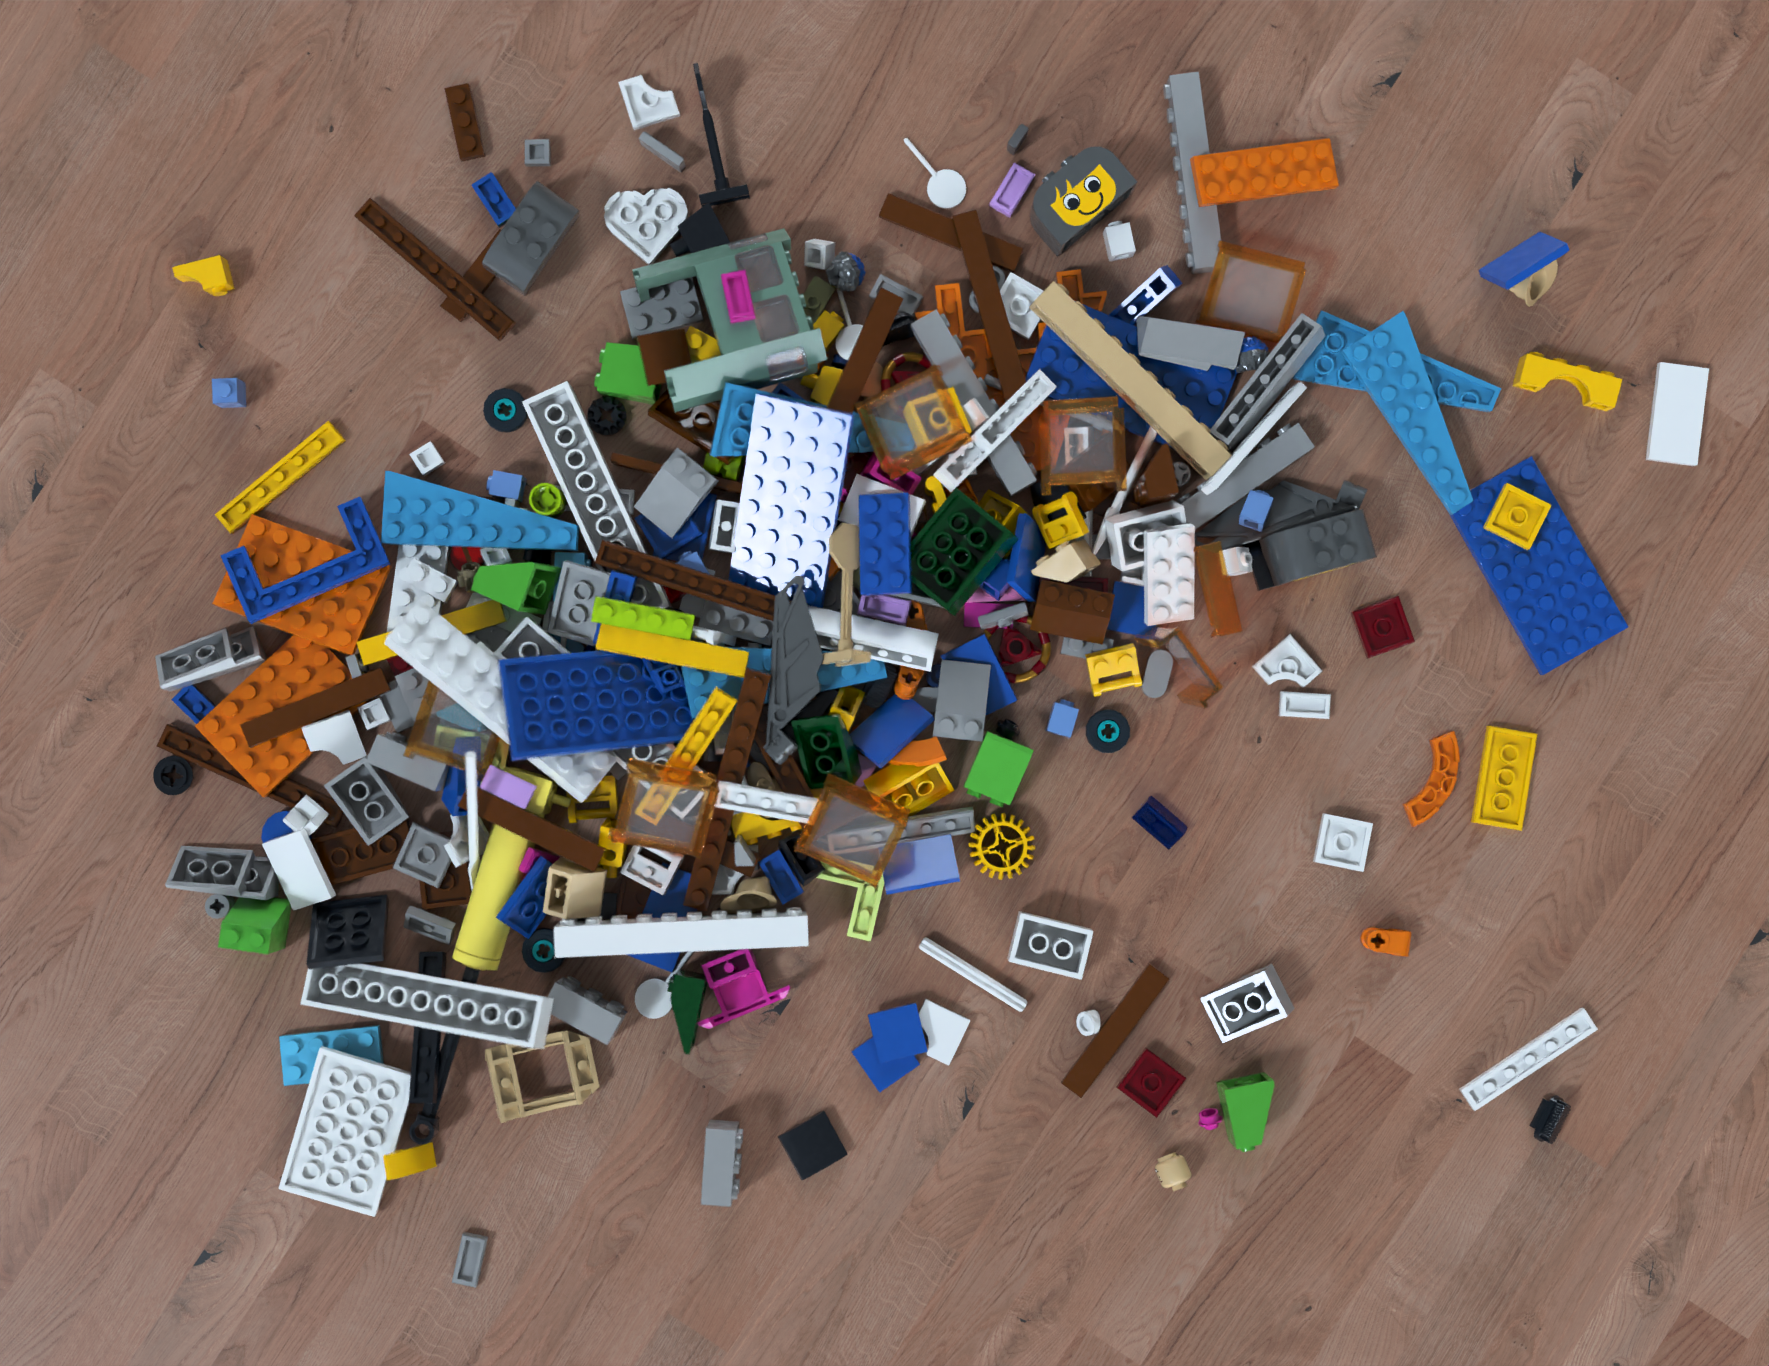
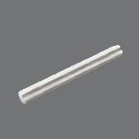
M923 938L919 945L922 951L1019 1012L1025 1009L1027 1005L1026 999L929 938Z

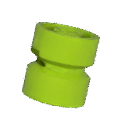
M707 453L703 468L711 475L717 476L720 473L723 479L737 482L745 455L736 456L727 465Z
M540 483L530 492V505L538 514L556 518L565 511L567 505L566 497L554 485Z

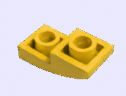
M433 1142L419 1144L408 1149H399L383 1155L387 1180L405 1177L437 1167Z

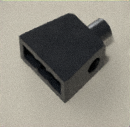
M710 203L704 205L677 226L682 238L670 244L676 257L688 251L695 253L728 244L729 248L732 249L731 243Z

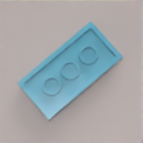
M380 1025L279 1036L284 1086L310 1083L321 1046L384 1064Z

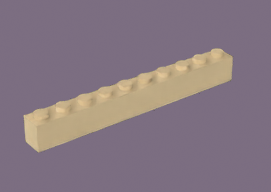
M1053 281L1030 305L1029 308L1205 480L1212 477L1232 456L1228 452L1227 445L1221 440H1216L1210 434L1211 431L1205 424L1198 423L1192 417V411L1184 405L1181 406L1175 400L1176 397L1172 391L1163 388L1157 383V377L1152 372L1145 371L1139 365V359L1132 353L1128 354L1122 348V343L1115 336L1108 335L1104 331V325L1096 318L1092 319L1086 313L1087 309L1079 301L1075 302L1062 284H1056Z

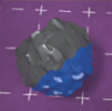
M841 251L831 262L833 265L825 271L830 285H833L839 291H854L864 280L866 274L864 265L856 255Z
M1254 336L1243 338L1235 368L1237 373H1243L1246 370L1257 371L1270 354L1264 342Z

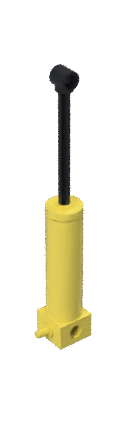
M514 766L504 767V771L537 786L526 810L544 818L545 814L550 813L553 803L567 808L570 806L571 799L556 794L558 784L550 777ZM494 823L489 833L452 955L454 960L466 966L462 981L473 984L477 983L480 970H498L510 927L497 919L496 916L525 878L526 873L518 869L528 847H535V843ZM449 1032L445 1034L439 1057L436 1103H424L423 1110L417 1113L416 1120L409 1129L410 1138L417 1144L428 1143L439 1132L437 1112L459 1043L460 1034ZM420 1124L428 1126L430 1130L429 1135H424L420 1132Z

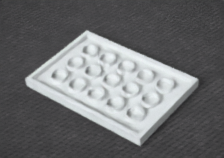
M321 1046L279 1189L375 1217L387 1181L383 1155L396 1151L409 1107L411 1072Z

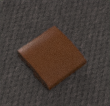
M684 329L656 332L636 337L647 386L667 383L665 377L666 370L692 363Z

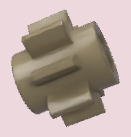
M466 563L462 565L461 570L457 571L459 587L465 586L467 592L475 593L471 588L474 583V576L480 566L479 563Z

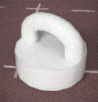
M1087 1010L1079 1013L1076 1020L1077 1028L1085 1036L1098 1033L1101 1023L1098 1011Z

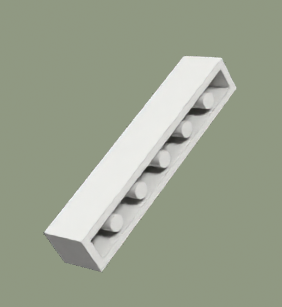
M808 605L820 647L838 651L841 612ZM852 614L851 640H853L854 650L871 652V659L931 671L938 633Z

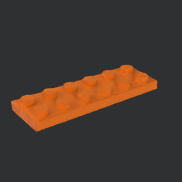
M1330 138L1205 154L1190 158L1199 207L1335 189L1339 186Z

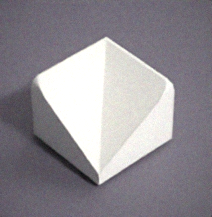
M820 239L805 241L804 266L826 270L833 265L831 262L835 258V242Z

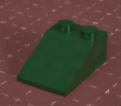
M840 714L792 719L791 723L796 744L799 747L798 752L809 789L855 785L862 774L856 747Z
M680 969L670 977L667 992H672L670 1000L684 1054L689 1055L694 1048L698 1030L697 1022L700 1020L708 982L705 974Z

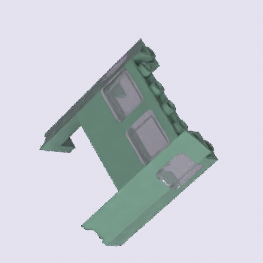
M784 228L632 269L641 302L650 300V288L696 276L719 346L720 356L665 371L668 392L675 412L721 400L725 382L760 389L778 384L779 382L782 383L817 373L818 363L827 360L820 328L814 329L811 317L805 315V298L803 294H798L796 287L799 286L796 272H791L789 265L792 264L789 250H791V238ZM746 270L755 319L731 324L721 274Z

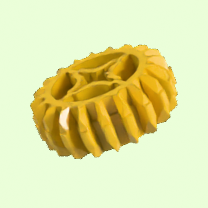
M1001 813L1000 820L997 821L996 815L991 814L993 822L989 823L986 818H983L982 821L986 825L984 828L978 824L975 825V828L980 831L979 835L975 833L970 834L972 838L977 840L976 843H968L969 847H976V851L970 852L969 855L970 857H979V859L973 862L975 866L981 863L984 864L980 869L981 873H984L989 868L988 876L990 878H993L996 871L998 872L999 880L1003 879V872H1007L1008 878L1011 879L1013 878L1011 870L1015 869L1016 873L1020 875L1022 873L1018 867L1020 864L1025 868L1029 867L1028 863L1024 861L1025 857L1031 860L1034 858L1033 855L1027 853L1028 850H1035L1034 845H1028V841L1034 840V836H1025L1030 831V827L1027 826L1021 829L1020 827L1024 823L1022 819L1016 824L1013 823L1015 815L1011 814L1009 821H1006V814ZM1000 826L1013 828L1020 837L1006 839ZM993 828L994 842L982 848V840L985 834ZM998 834L1001 839H1004V843L1006 841L1013 843L1005 847L1004 853L1006 858H1004L1003 853H1000V850L992 849L999 845ZM1018 845H1022L1019 857L1011 864L1009 858L1010 850ZM999 854L1003 866L992 865L983 855Z

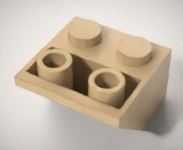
M1073 539L1070 542L1066 541L1055 549L1056 552L1050 556L1046 555L1036 562L1037 567L1031 570V572L1035 576L1069 582L1083 577L1101 563L1096 555L1092 553V549L1085 539L1081 541Z
M560 857L548 870L543 913L563 919L600 916L607 870L597 867L596 871L593 872L564 857Z

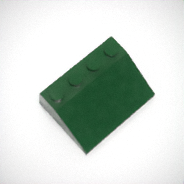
M955 488L911 542V581L946 611L955 616L1016 543L1018 538L959 489Z

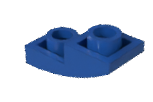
M642 658L661 694L685 685L677 665Z

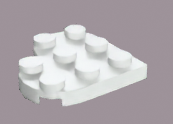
M671 188L652 189L645 195L637 191L617 192L609 198L604 208V219L607 228L648 265L653 264L679 234L677 226L688 217V210L684 199Z

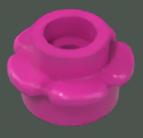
M1208 1108L1199 1113L1200 1119L1198 1124L1206 1130H1213L1219 1126L1223 1118L1219 1116L1217 1109Z

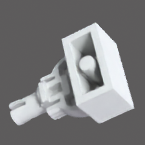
M725 500L715 501L708 550L735 553L736 545L734 539L740 503Z

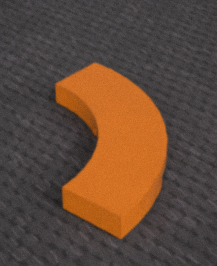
M933 737L926 740L911 741L888 763L898 766L904 764L920 767L936 764L947 759L938 738Z
M1454 731L1429 740L1433 754L1432 770L1429 779L1414 798L1403 803L1412 827L1425 822L1438 812L1455 786L1460 757Z

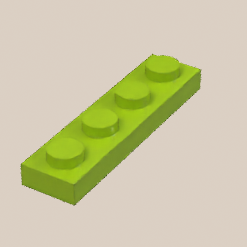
M596 596L591 622L691 640L695 614Z

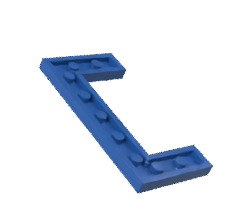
M361 497L337 506L356 548L355 551L266 589L261 584L245 546L220 555L250 624L390 565V561Z

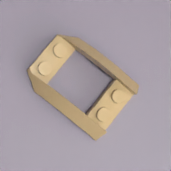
M567 1030L547 1034L544 1048L559 1044L564 1045L573 1090L524 1102L522 1101L513 1055L536 1050L537 1048L507 1043L485 1049V1061H487L497 1107L496 1112L500 1122L504 1123L512 1119L549 1110L583 1104L586 1098L599 1087L589 1037Z

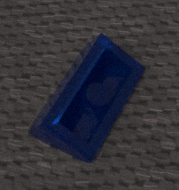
M1150 796L1132 816L1133 820L1168 850L1187 830V826L1153 796Z

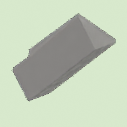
M1138 316L1136 319L1139 356L1208 371L1211 365L1233 370L1237 366L1245 332Z
M254 626L231 635L225 628L155 656L160 687L170 692L255 666L267 660Z
M181 846L165 884L166 888L260 900L274 898L279 893V879L269 858L256 857L253 850Z

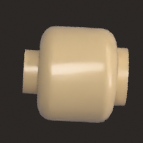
M1176 1152L1157 1159L1159 1163L1155 1165V1171L1162 1187H1172L1173 1191L1187 1186L1185 1181L1191 1178V1171L1183 1155H1177Z

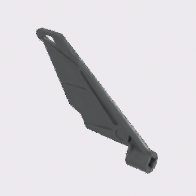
M1283 480L1271 490H1261L1274 498L1272 509L1262 532L1239 525V517L1247 499V494L1202 530L1195 532V546L1216 554L1219 551L1255 542L1284 530L1353 510H1359L1368 489L1344 480L1335 500ZM1197 538H1216L1207 545L1197 541Z
M800 575L795 576L775 596L767 736L766 744L763 748L779 765H782L789 758V755H792L799 748L796 742L782 729L821 691L817 673L824 657L802 588L805 581ZM793 584H797L798 588L790 604L787 590Z

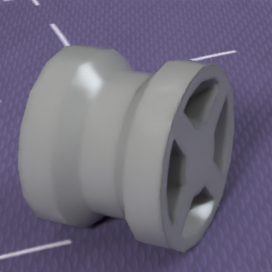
M1174 462L1173 468L1175 469L1177 486L1180 488L1189 481L1191 476L1190 469L1183 462Z
M211 895L205 902L206 913L216 919L226 917L234 906L235 900L232 896Z

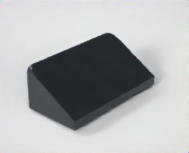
M800 830L778 841V848L803 887L825 871L822 863Z

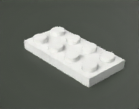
M1191 523L1144 530V623L1147 626L1194 619L1195 526Z
M399 545L387 632L392 631L420 599L441 615L443 601L402 580V577L412 558H416L446 575L450 547Z

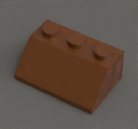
M1168 443L1163 444L1154 453L1135 482V487L1132 488L1134 501L1139 502L1141 507L1168 502L1179 493Z
M1041 579L1030 630L1102 645L1110 621L1115 594Z

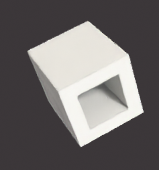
M1115 221L1109 223L1108 227H1105L1103 237L1109 262L1133 257L1136 250L1130 222L1123 224L1122 221Z

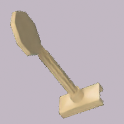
M841 523L829 536V553L838 567L842 569L840 640H838V651L824 653L822 665L835 663L836 667L871 662V652L854 650L853 640H851L853 570L860 566L859 527L857 525Z

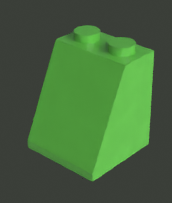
M606 342V347L601 349L599 363H602L601 372L596 373L594 387H597L598 393L600 395L653 405L659 399L662 384L647 386L639 347L636 345Z
M534 562L479 566L474 576L471 590L517 611L545 615L562 568Z
M988 731L985 732L983 741L979 745L963 787L968 788L966 793L980 798L982 794L991 798L990 803L1002 808L1004 804L1010 805L1034 750Z
M239 897L221 923L218 947L262 954H270L285 949L291 913L289 900L277 897L268 900Z
M1265 1072L1216 1082L1228 1140L1237 1150L1240 1149L1241 1152L1252 1151L1255 1149V1146L1262 1144L1274 1090V1080Z

